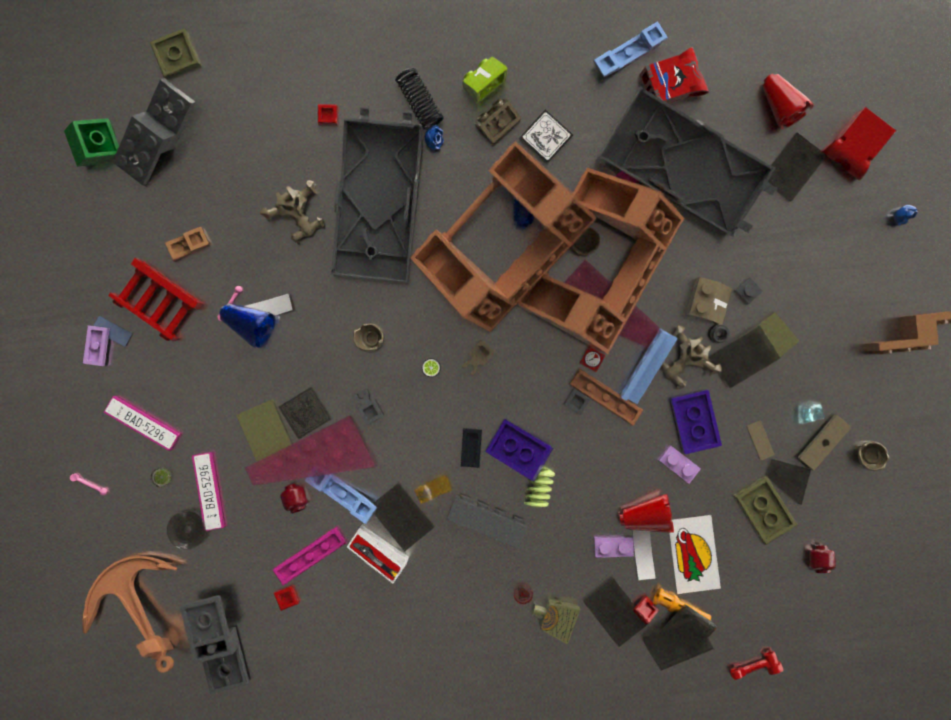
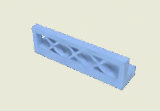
M661 328L659 329L621 391L622 399L625 401L629 399L638 404L677 341L675 336Z

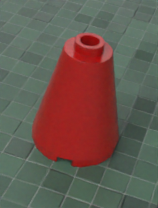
M771 74L764 79L762 87L780 129H784L783 125H787V127L792 126L807 115L805 111L808 108L810 110L813 108L814 104L779 74Z
M663 494L623 510V514H620L621 526H625L628 530L674 533L668 494Z

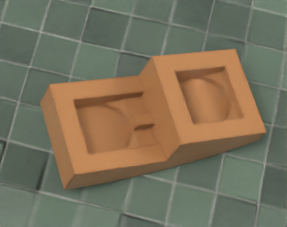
M198 227L183 233L181 237L165 242V245L174 262L208 246L209 242L202 228Z

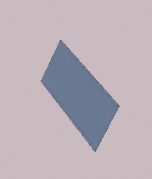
M101 316L97 318L94 324L96 327L110 328L109 339L124 347L132 335L129 331Z

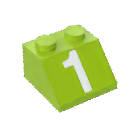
M493 56L490 59L486 58L478 65L479 68L474 72L469 71L463 77V87L477 104L507 79L508 68Z

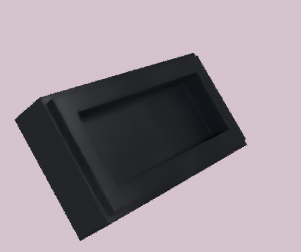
M463 428L460 467L480 468L482 429Z

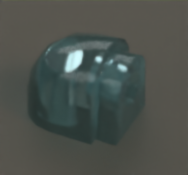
M814 401L803 405L798 414L800 424L825 418L820 402L815 403Z

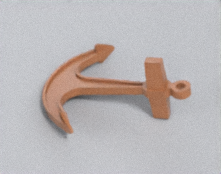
M132 556L121 559L107 567L91 586L85 601L82 618L83 633L86 634L91 627L101 600L108 594H114L120 599L145 638V641L137 645L141 656L156 659V669L159 672H168L173 668L174 661L170 656H166V654L174 650V647L169 638H161L154 634L135 591L134 580L137 574L145 569L177 570V567L163 560L148 556ZM164 661L167 663L166 667L163 666Z

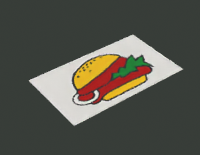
M711 515L672 520L674 533L669 534L677 594L721 589Z

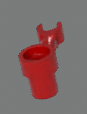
M770 651L764 654L765 659L751 665L730 670V674L734 680L746 676V674L765 667L769 675L781 673L784 669L781 662L778 661L775 651Z

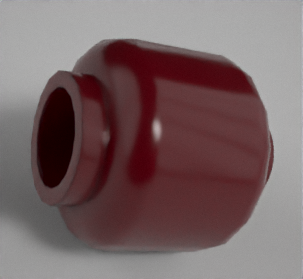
M296 484L285 486V491L280 494L285 511H290L293 514L304 510L308 504L304 488L296 486Z
M815 546L816 549L809 552L810 568L815 570V573H831V570L836 568L835 552L828 550V546Z

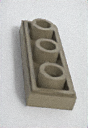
M834 415L798 456V459L814 471L852 427L838 415Z

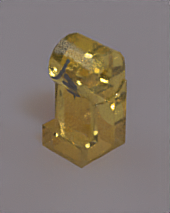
M446 473L425 482V484L417 487L414 491L420 504L452 491L453 487Z

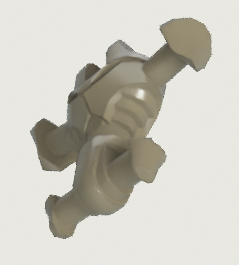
M311 180L306 181L307 187L301 192L293 190L288 186L286 187L287 192L283 195H280L279 192L276 193V207L269 210L263 207L260 211V214L269 222L271 221L270 217L278 214L280 217L294 218L296 221L295 225L300 228L296 233H291V239L296 244L299 243L298 240L302 237L311 236L315 232L314 230L320 226L322 228L325 227L323 219L318 216L317 220L309 223V218L303 214L304 205L307 201L306 197L312 192L317 194L314 181Z
M677 325L676 331L672 334L677 336L681 342L679 345L681 351L680 360L674 361L671 367L664 360L660 367L665 372V377L668 380H673L678 386L677 390L686 385L687 381H683L678 375L684 373L687 366L704 367L710 371V377L717 372H722L720 364L714 365L708 361V353L711 346L708 345L705 348L701 343L702 337L687 339L683 333L685 327Z

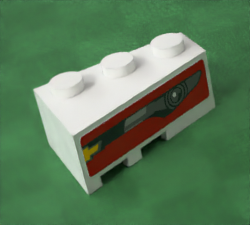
M363 525L360 526L347 546L353 556L361 558L368 566L375 569L392 584L407 564L409 556Z

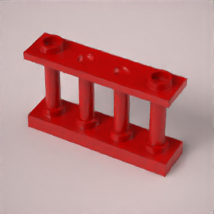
M134 258L131 265L136 268L134 270L135 274L120 295L110 292L108 296L114 299L112 302L120 308L124 306L159 331V336L163 339L177 341L179 337L173 334L176 327L188 310H192V308L199 310L203 303L143 260ZM147 275L151 278V284L134 306L126 299L142 276L145 277ZM162 286L167 289V295L152 316L149 317L142 312V309L157 288ZM178 297L183 301L181 303L182 307L167 328H165L157 321L171 301Z

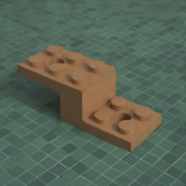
M951 312L899 317L901 340L864 344V351H872L873 355L931 349V345H939L937 325L951 323Z

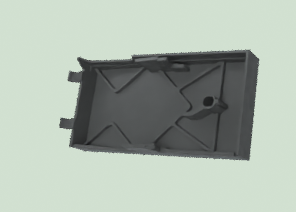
M643 87L638 88L598 155L601 159L653 190L661 192L668 199L732 237L735 236L738 228L747 233L752 229L753 225L744 221V218L762 190L772 196L777 190V187L768 183L776 169L775 167L723 138L724 135L699 120H694L643 89Z
M360 107L359 119L344 118L341 180H337L334 212L337 213L330 275L409 283L423 137L422 125L411 124L412 112H403L402 123L369 120V108Z

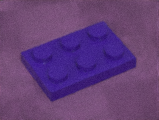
M709 390L670 398L683 454L722 446Z
M504 419L485 452L534 482L554 448Z

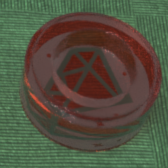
M519 584L514 589V598L519 604H527L533 598L532 589L527 584Z

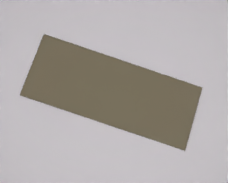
M761 420L747 425L760 460L762 461L774 456L775 454Z

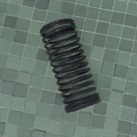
M412 67L401 72L395 81L398 83V87H401L400 90L403 91L404 97L407 98L413 113H416L415 117H418L417 120L420 121L419 123L422 125L423 130H428L430 127L438 125L444 119V116L439 112L440 109H436L438 105H435L436 102L433 101L431 94H428L429 90H426L427 86H424L423 79H420L421 75H418L417 69ZM409 73V74L406 75L404 78H402L401 80H399L402 76H404L405 74ZM418 77L415 81L405 85L408 81ZM417 81H420V82H419L418 84H416L415 86H413V87H411V88H408V87H409L410 85H412L413 83H415V82H417ZM423 84V85H422L421 87H419L418 89H416V90L410 92V91H411L412 89H414L415 87H417V86ZM425 88V89L422 90L420 93H418V94L412 96L415 92H417V91H419V90ZM424 92H427V93H425L423 96H421V97L415 99V98H416L417 96H419L420 94H422V93H424ZM428 96V97H427L426 99H424L423 101L417 103V102H418L419 100H421L422 98ZM430 100L428 103H426V104L420 106V105L423 104L424 102ZM432 104V105L429 106L428 108L422 110V109H423L424 107H426L427 105Z

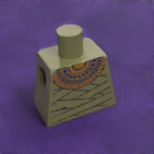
M549 599L545 608L534 605L532 616L541 619L539 623L541 630L568 644L580 608L577 604Z

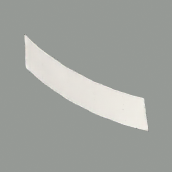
M289 294L238 307L242 324L293 310Z
M633 530L638 580L655 579L650 531Z

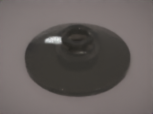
M182 511L175 514L167 526V535L170 542L180 549L195 548L203 541L206 534V526L203 519L192 511ZM186 526L191 527V532L186 531Z

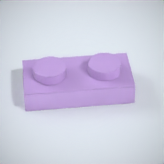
M88 326L83 364L105 366L110 328Z
M671 445L666 448L658 459L689 484L701 470V468Z
M594 537L595 558L633 557V537Z

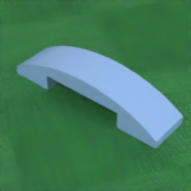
M657 21L612 51L609 50L594 59V63L603 77L608 76L645 55L668 37Z
M314 465L305 479L307 483L318 491L327 494L365 524H367L377 508L354 488L318 465Z

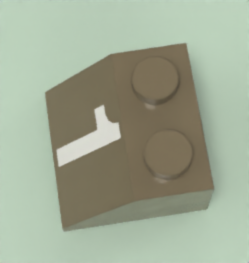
M696 278L685 316L714 324H723L732 288L710 279Z

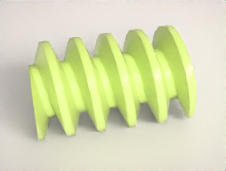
M542 467L535 481L529 480L533 486L527 487V489L532 494H526L525 497L530 499V501L524 502V504L540 508L549 505L545 499H550V495L546 492L552 491V488L547 484H553V480L549 478L555 476L553 471Z

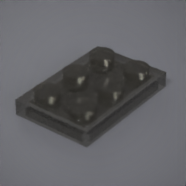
M760 325L709 355L715 365H721L722 372L720 374L729 388L734 387L781 358Z

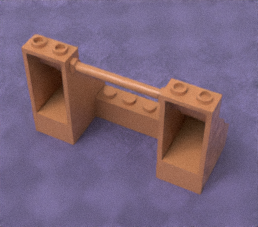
M516 141L507 148L506 152L489 170L494 176L492 178L493 181L447 233L444 232L442 234L435 230L411 257V260L463 318L489 332L499 324L597 219L585 205ZM504 185L547 228L540 232L538 238L525 249V252L512 263L511 267L495 283L459 251L451 241L453 240L452 237L496 188Z
M587 168L572 194L597 218L637 240L636 243L632 246L629 256L623 262L620 272L613 280L612 286L604 296L603 301L550 277L548 270L516 305L582 342L608 354L683 222L684 217L661 192Z

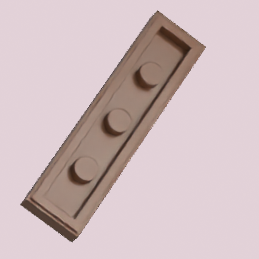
M580 368L569 383V385L632 426H634L643 412V409L629 400L625 401L621 398L620 394Z

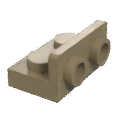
M506 99L496 100L491 105L492 108L488 112L480 114L477 118L478 121L474 123L482 130L491 143H495L522 119L509 100Z

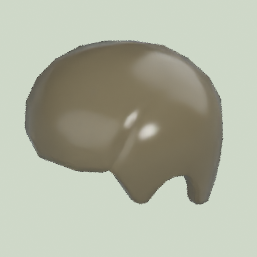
M588 227L571 245V249L577 254L589 255L599 247V233L593 227Z
M363 324L353 333L355 346L363 352L378 350L384 341V334L381 328L375 324Z
M871 441L861 446L858 451V460L865 469L878 471L885 468L889 460V454L881 443Z

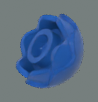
M432 126L425 132V143L432 150L440 149V146L444 143L442 137L443 130L439 126Z
M912 205L903 206L895 212L894 222L899 226L906 224L909 219L916 217L918 213L917 208Z

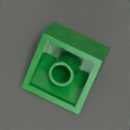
M109 118L72 121L64 130L77 167L96 165L112 159L119 148Z

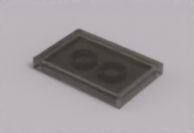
M796 132L771 164L776 169L768 183L777 187L776 191L791 202L827 155Z
M399 482L373 503L377 507L374 515L404 551L435 527Z
M613 577L583 600L618 647L648 625L644 624L635 614L633 609L636 606Z
M695 615L643 637L644 644L661 671L713 650L710 639Z

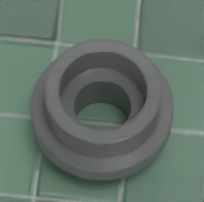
M723 324L713 326L710 331V337L716 343L725 342L730 335L728 327ZM722 330V334L717 336L716 333Z

